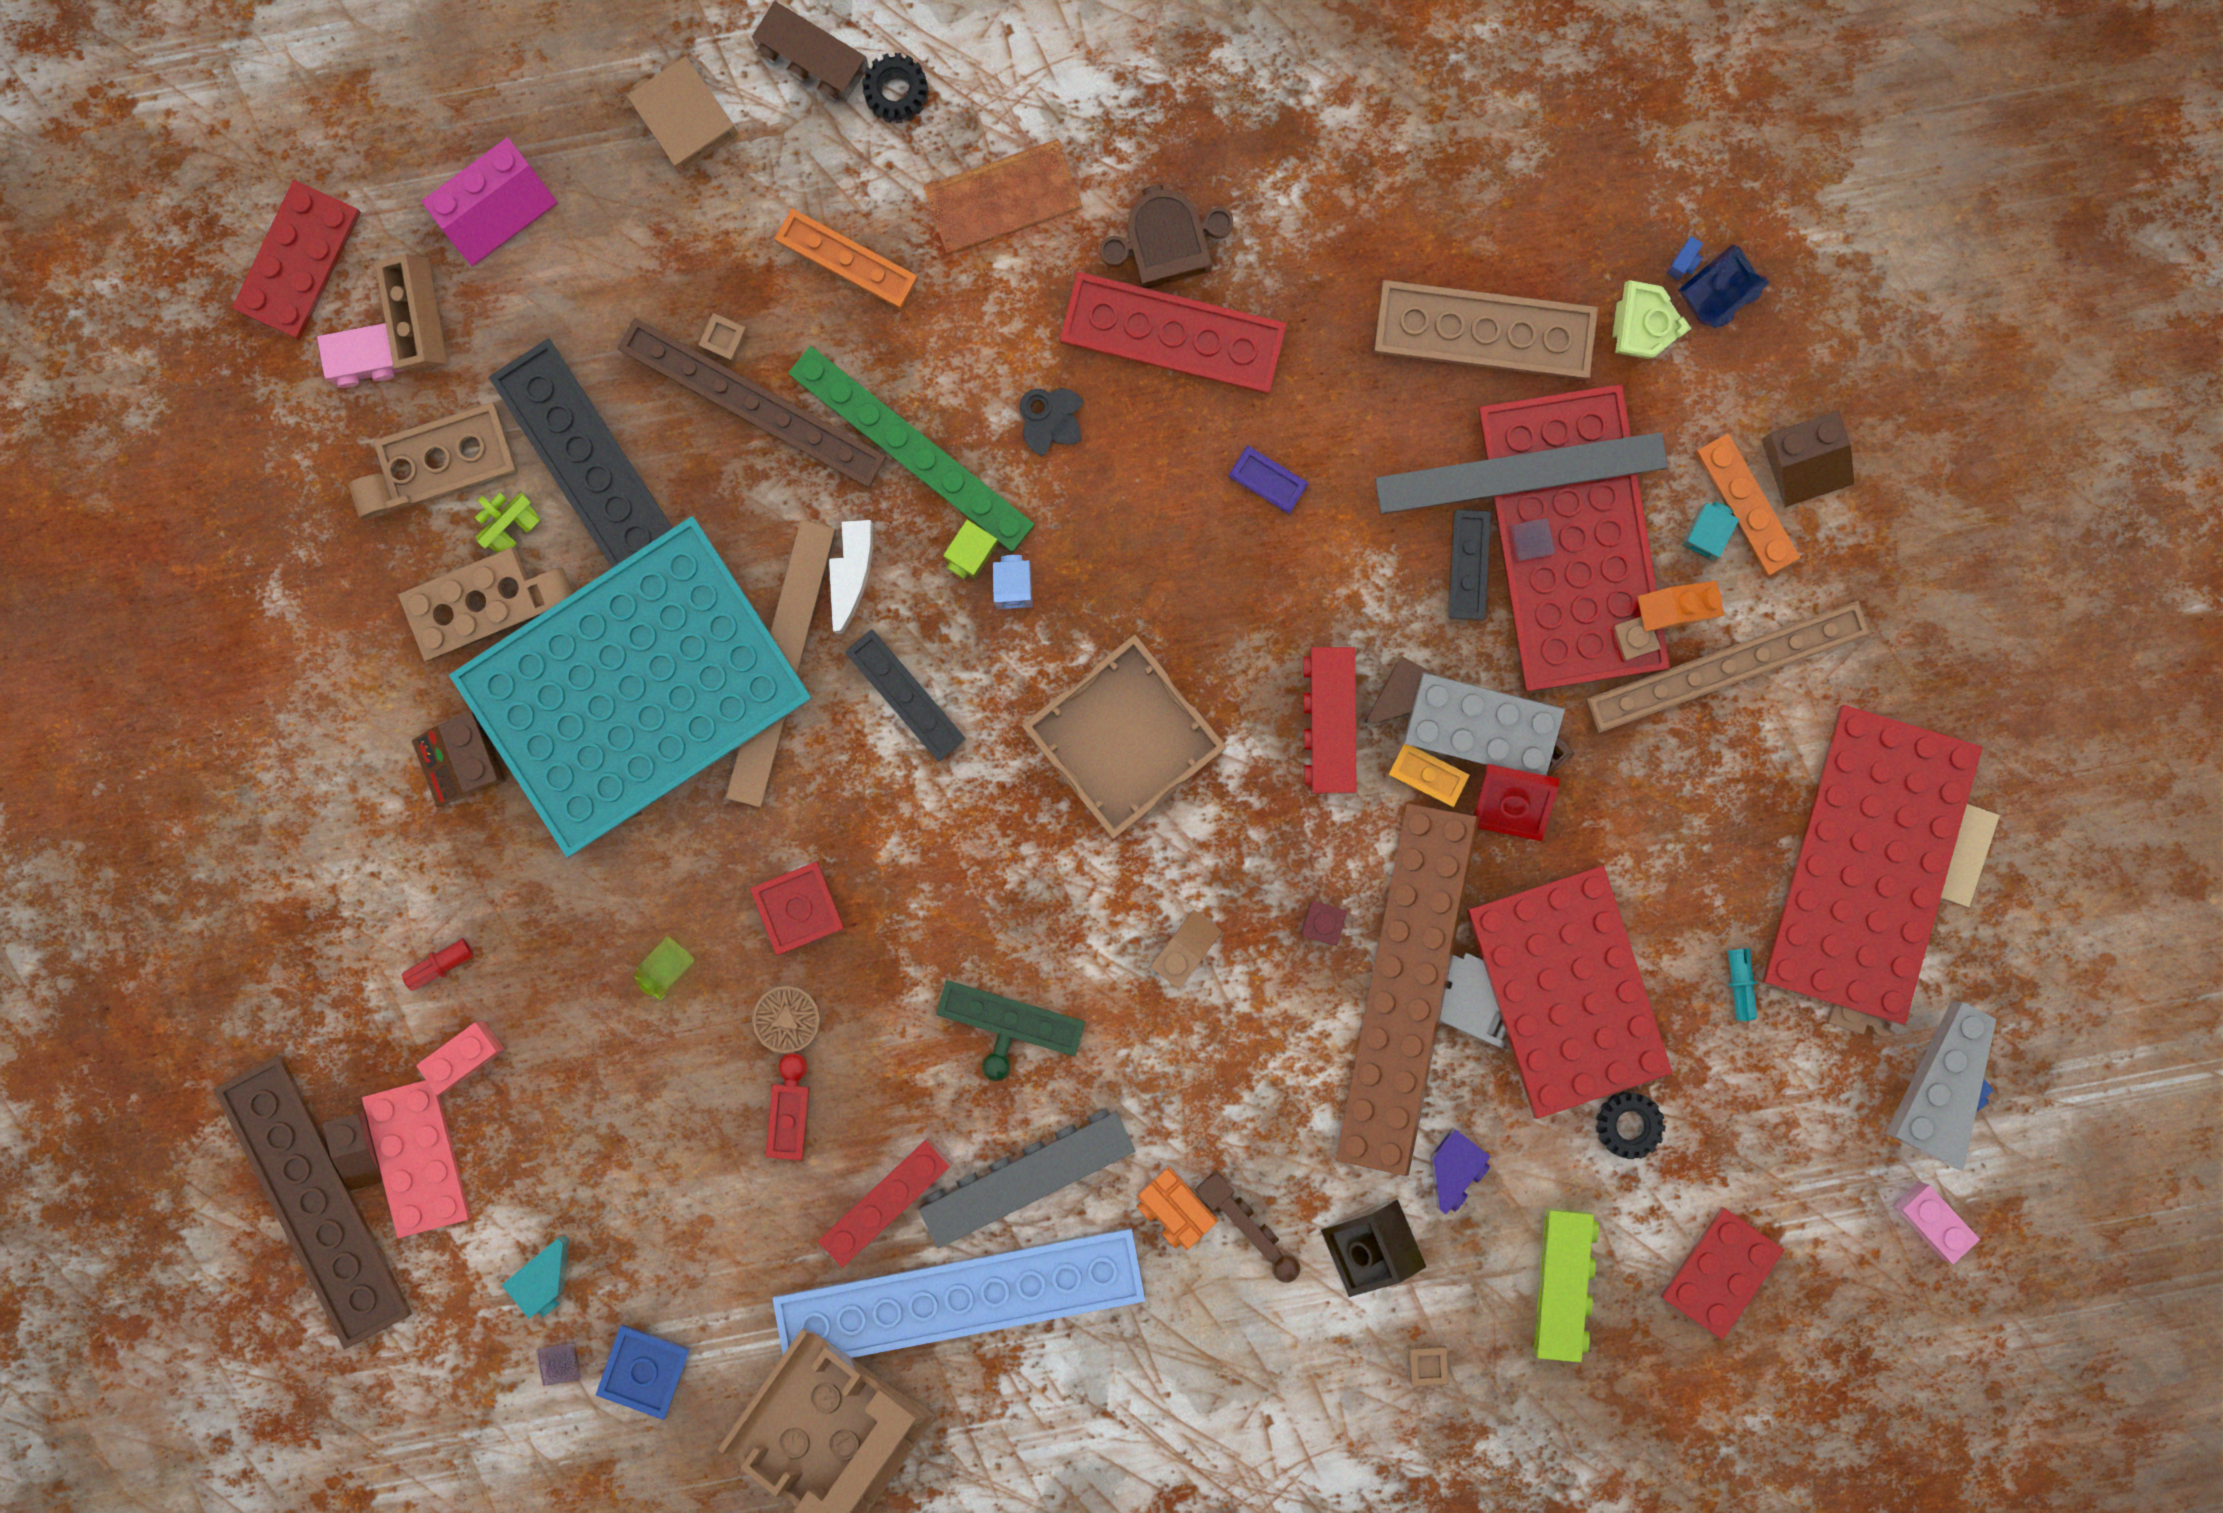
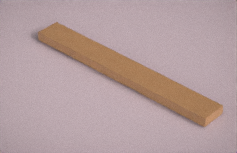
M800 520L770 632L797 675L837 531L835 528L805 520ZM786 717L739 747L726 795L727 799L762 808Z
M1859 601L1587 698L1585 701L1596 731L1600 733L1871 635Z

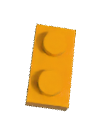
M1404 743L1388 773V776L1452 808L1455 806L1470 776L1436 757Z

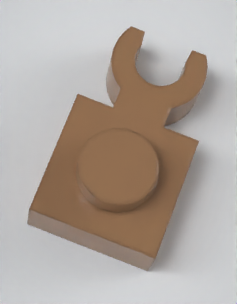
M1832 1005L1827 1023L1864 1035L1868 1025L1878 1036H1891V1032L1880 1027L1881 1019L1848 1008Z

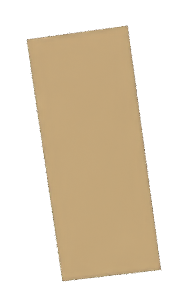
M1967 804L1941 898L1970 907L2000 815Z

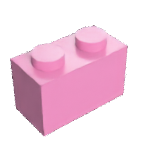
M386 323L317 336L324 377L333 385L337 384L338 388L354 387L359 385V380L371 377L373 381L389 380L394 378V373L404 371L394 369Z
M1917 1182L1893 1205L1896 1211L1943 1261L1955 1264L1980 1240L1929 1184Z

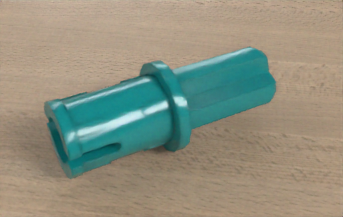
M1751 948L1727 950L1731 973V983H1728V987L1733 988L1736 1019L1740 1022L1753 1021L1757 1018L1754 985L1757 984V981H1754Z

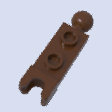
M1216 1170L1195 1188L1197 1194L1213 1211L1219 1207L1262 1255L1272 1263V1274L1275 1279L1283 1283H1290L1297 1279L1301 1270L1297 1258L1290 1254L1281 1253L1275 1245L1279 1238L1265 1223L1259 1228L1250 1218L1255 1212L1241 1197L1236 1200L1231 1197L1234 1193L1233 1188Z

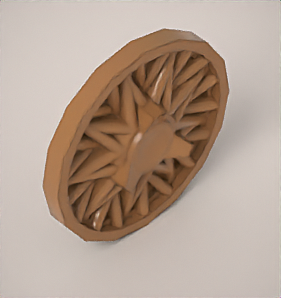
M781 986L772 988L760 997L754 1007L752 1024L754 1033L762 1045L773 1052L788 1054L802 1050L813 1041L819 1030L820 1014L818 1005L810 994L798 987Z

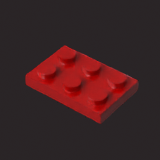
M1721 1207L1660 1297L1718 1338L1724 1340L1785 1250L1726 1208Z

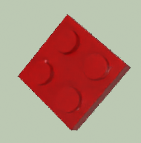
M1487 764L1473 816L1480 818L1478 829L1543 841L1559 789V778Z
M818 861L750 888L776 956L845 929Z

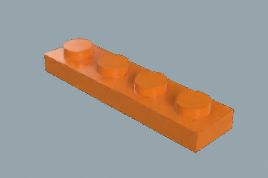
M793 208L790 209L774 238L778 244L900 310L918 280L917 275Z
M1727 433L1697 450L1695 454L1722 501L1733 510L1731 515L1739 519L1737 527L1766 577L1800 559L1798 552L1730 434Z

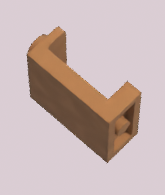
M687 56L680 60L679 58L669 60L661 67L662 72L652 79L644 78L638 81L631 88L632 92L626 95L679 174L739 135L734 124Z

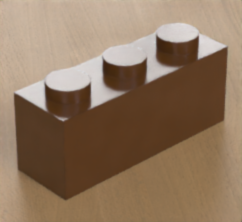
M775 0L752 35L755 46L758 47L756 52L772 63L776 59L788 66L786 70L803 82L806 78L818 84L817 90L832 100H835L838 96L847 101L867 67H869L865 55Z

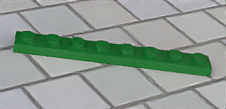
M811 345L788 372L790 377L977 526L997 538L998 542L1011 553H1014L1034 528L1035 524Z

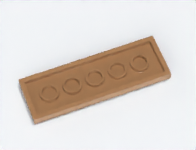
M1383 280L1374 353L1588 380L1591 371L1598 307Z

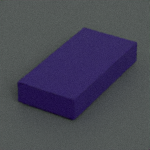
M1248 445L1228 475L1230 479L1288 515L1308 485V482Z

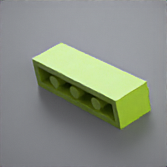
M1545 1207L1533 1354L1539 1359L1582 1362V1353H1588L1590 1334L1589 1331H1584L1585 1316H1591L1593 1307L1592 1294H1587L1588 1280H1594L1596 1271V1259L1590 1257L1591 1244L1597 1243L1599 1235V1222L1593 1221L1594 1215L1589 1211Z

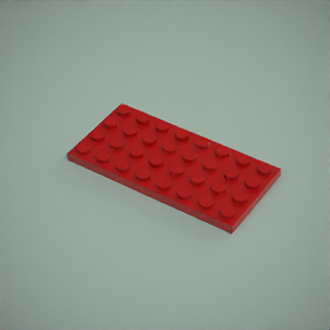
M1622 384L1478 408L1486 460L1631 437ZM1637 474L1493 497L1525 692L1670 669L1664 629L1654 630L1661 649L1624 661L1612 628L1615 625L1642 617L1637 596L1657 591Z
M1844 704L1840 706L1762 983L1899 1025H1906L1982 752V746Z

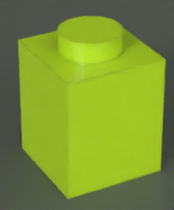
M966 520L943 555L945 560L949 562L946 568L962 579H965L967 575L976 579L999 544L998 539L969 520Z

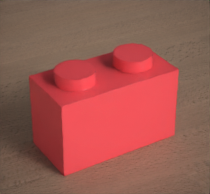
M479 1021L470 1025L417 1064L416 1067L434 1092L440 1095L449 1092L505 1049L485 1021Z

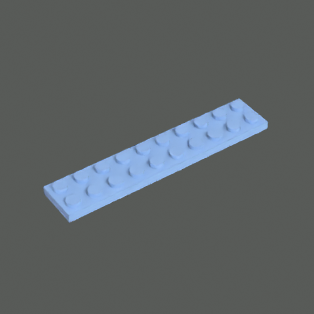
M1132 1228L783 1294L774 1296L772 1299L783 1355L801 1329H809L853 1358L1145 1302V1295Z

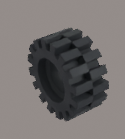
M888 53L882 55V60L878 61L876 58L872 61L873 66L871 68L867 67L865 71L866 77L862 80L866 103L869 109H872L873 114L878 118L880 116L883 117L885 122L890 123L891 120H895L896 124L903 123L902 119L908 118V121L914 119L913 114L916 112L918 114L921 113L923 103H927V92L929 91L925 73L922 71L918 62L914 63L913 58L908 55L904 58L901 56V53H895L894 57H889ZM895 75L905 78L909 83L908 94L898 101L889 100L882 94L884 81Z
M1621 1092L1619 1095L1611 1096L1607 1103L1604 1102L1602 1104V1110L1600 1114L1597 1113L1596 1120H1598L1596 1132L1599 1133L1600 1142L1605 1145L1607 1150L1619 1157L1626 1159L1647 1157L1646 1154L1649 1152L1653 1153L1656 1150L1657 1144H1661L1663 1141L1661 1136L1662 1132H1665L1666 1125H1663V1119L1665 1118L1663 1113L1659 1111V1106L1651 1101L1650 1098L1634 1092ZM1628 1111L1637 1112L1644 1121L1642 1134L1632 1140L1624 1139L1617 1131L1619 1117Z

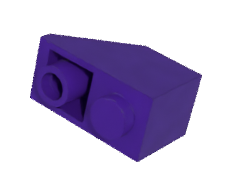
M1453 1127L1430 1155L1436 1205L1444 1214H1447L1450 1209L1456 1212L1468 1196L1464 1191L1473 1180L1478 1183L1490 1168V1165L1486 1162L1491 1156Z

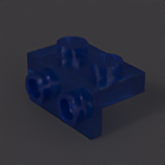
M1732 244L1679 288L1678 291L1699 323L1717 328L1729 323L1734 318V313L1742 306L1758 299L1762 294V290L1770 282L1765 276L1757 274L1741 248Z

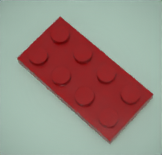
M293 179L232 309L300 340L361 211Z

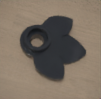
M1064 388L1050 393L1043 389H1032L1023 395L1020 401V413L1025 420L1023 437L1032 451L1040 456H1044L1052 441L1065 445L1080 442V427L1072 415L1084 402L1079 395L1072 390ZM1037 401L1042 402L1045 406L1044 411L1039 414L1031 411V405Z

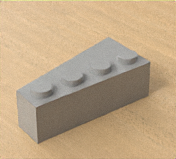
M1951 1001L1885 1134L1952 1168L1964 1171L1997 1019L1964 1002Z

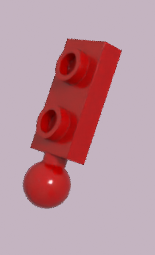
M788 1053L781 1058L778 1064V1071L784 1079V1084H772L765 1157L802 1161L804 1157L810 1087L798 1086L799 1080L807 1072V1062L800 1054Z

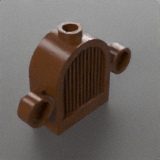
M1153 185L1142 190L1143 197L1135 203L1128 218L1129 242H1126L1119 236H1110L1100 246L1101 259L1110 267H1119L1129 257L1133 256L1141 287L1149 289L1211 272L1212 262L1205 237L1210 236L1215 239L1227 237L1233 228V217L1227 209L1217 207L1211 209L1206 214L1205 221L1200 222L1197 210L1189 199L1178 192L1164 190L1163 185Z

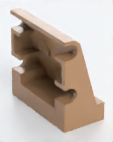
M801 1329L717 1450L722 1454L727 1453L737 1458L742 1463L740 1469L773 1496H780L790 1501L796 1507L793 1511L794 1513H869L936 1415L916 1399H910L817 1333L809 1329Z

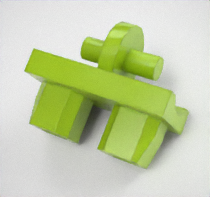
M521 491L501 511L498 509L508 500L501 492L491 501L483 495L477 499L484 508L475 516V519L483 525L491 516L494 517L475 537L483 548L489 546L498 553L514 547L516 541L504 531L513 520L526 533L540 521L534 509L529 505L531 503L529 498Z

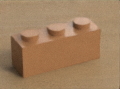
M403 254L376 261L375 266L394 369L421 371L447 364L429 258Z

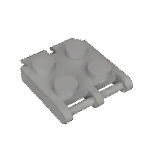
M1464 953L1462 959L1452 955L1447 980L1451 982L1449 989L1446 988L1440 1021L1503 1049L1506 1043L1503 1041L1506 1034L1503 1022L1496 1038L1493 1037L1501 1016L1483 960L1468 953Z

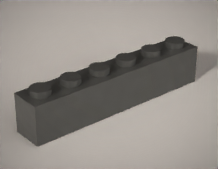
M1107 1108L1097 1111L1087 1117L1089 1124L1079 1129H1076L1075 1125L1071 1124L1054 1133L1057 1138L1056 1140L1046 1145H1043L1042 1141L1039 1140L1021 1149L1024 1156L1012 1162L1009 1156H1006L990 1164L991 1172L979 1178L976 1172L959 1179L956 1181L959 1188L945 1194L943 1188L923 1197L926 1204L919 1208V1212L937 1249L1136 1152L1117 1110L1111 1113L1108 1112Z

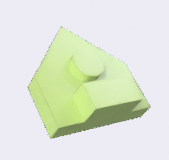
M1631 280L1625 282L1623 299L1616 304L1612 334L1613 338H1617L1615 353L1651 359L1691 329L1685 318L1679 315L1670 302L1671 298L1664 287Z

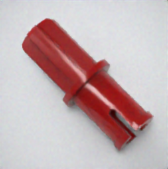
M461 938L458 942L438 953L430 952L429 958L404 971L401 974L403 982L410 991H414L439 976L442 978L447 977L448 971L469 959H473L474 954L467 941Z

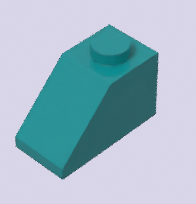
M565 1234L557 1238L502 1284V1287L528 1319L537 1313L543 1318L560 1304L556 1298L564 1292L569 1239Z

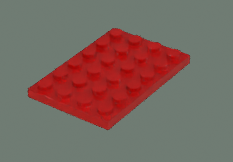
M1604 865L1466 910L1534 1119H1539L1673 1073Z

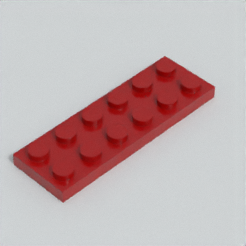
M1077 271L1060 343L1269 395L1287 323Z

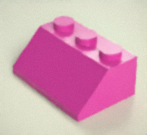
M509 137L505 138L421 201L443 232L472 267L558 204Z

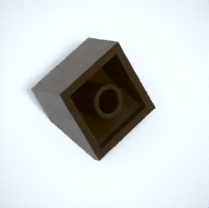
M1398 1199L1371 1207L1321 1229L1349 1297L1401 1283L1427 1267Z

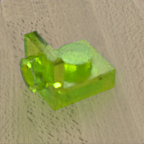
M667 936L638 966L634 977L644 993L649 996L654 995L661 1000L667 994L669 988L693 965L695 959Z

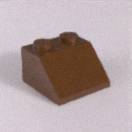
M1839 411L1772 432L1762 439L1784 507L1854 485L1851 444Z

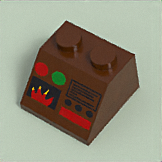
M473 712L441 723L412 740L437 808L506 782L491 741Z

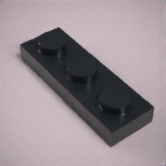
M1453 511L1448 619L1485 620L1491 512Z

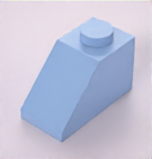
M1022 555L1001 556V562L993 563V593L997 609L1033 607L1030 561H1022Z

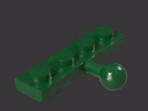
M950 980L945 982L936 1012L938 1016L998 1033L993 1053L987 1055L982 1062L984 1076L994 1082L1004 1080L1010 1073L1011 1064L1007 1055L1012 1038L1075 1057L1086 1022Z

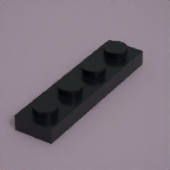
M873 629L845 651L852 662L938 762H941L966 740L963 734Z

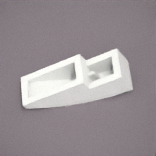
M871 520L842 522L844 558L829 559L833 631L836 634H844L864 594L873 553V523Z

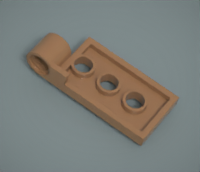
M494 402L374 440L383 474H373L351 481L348 486L359 520H368L516 473L517 468L497 406ZM475 438L480 443L479 453L471 458L465 457L462 453L464 442ZM434 450H443L446 455L444 465L438 469L431 468L428 464L429 454ZM400 461H408L412 468L411 474L404 480H398L394 476V467Z
M510 547L398 594V597L425 662L525 621H531L572 595L573 592L563 568H557L528 579L516 548ZM509 577L515 579L519 587L518 593L513 598L505 596L502 590L503 582ZM475 591L482 592L486 598V605L479 612L475 611L470 605V597ZM444 604L449 605L454 613L453 620L448 625L441 623L437 615L439 608Z

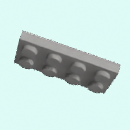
M1422 672L1403 742L1407 745L1486 765L1492 764L1547 775L1565 709Z

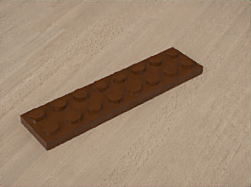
M278 1055L213 1089L343 1349L345 1350L412 1315L351 1191L345 1185L334 1165L329 1148L282 1055Z

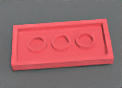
M424 1080L362 1097L397 1239L471 1219L440 1095H437L429 1083Z

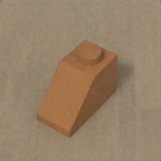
M1193 909L1150 965V968L1180 989L1222 933V930Z

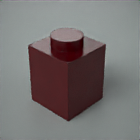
M1309 901L1300 936L1337 946L1347 911L1315 901Z

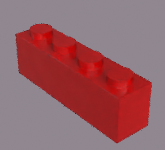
M1311 647L1309 656H1303V678H1310V692H1303V713L1310 714V728H1304L1303 732L1304 750H1310V765H1304V786H1311V794L1357 793L1355 647Z
M927 1137L828 1230L818 1242L843 1268L948 1170L952 1162Z

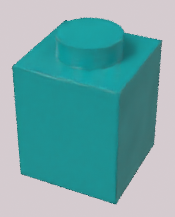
M1713 502L1712 505L1706 503L1700 507L1681 546L1714 562L1720 558L1739 519L1731 515L1733 510L1719 502Z

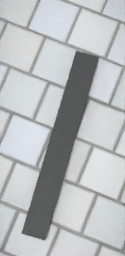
M1662 432L1376 477L1374 481L1380 515L1666 470L1668 465Z

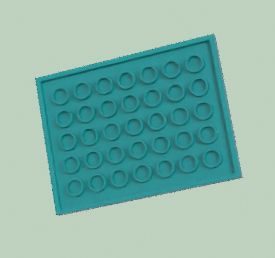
M694 516L683 521L449 674V677L567 858L575 855L813 699Z

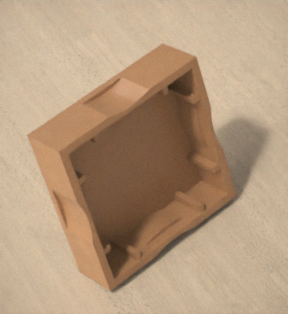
M1135 634L1098 663L1088 676L1070 690L1061 693L1022 725V728L1113 840L1227 748L1196 708L1190 705L1172 684L1168 674Z

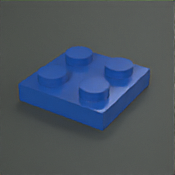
M622 1324L595 1395L665 1420L691 1349Z

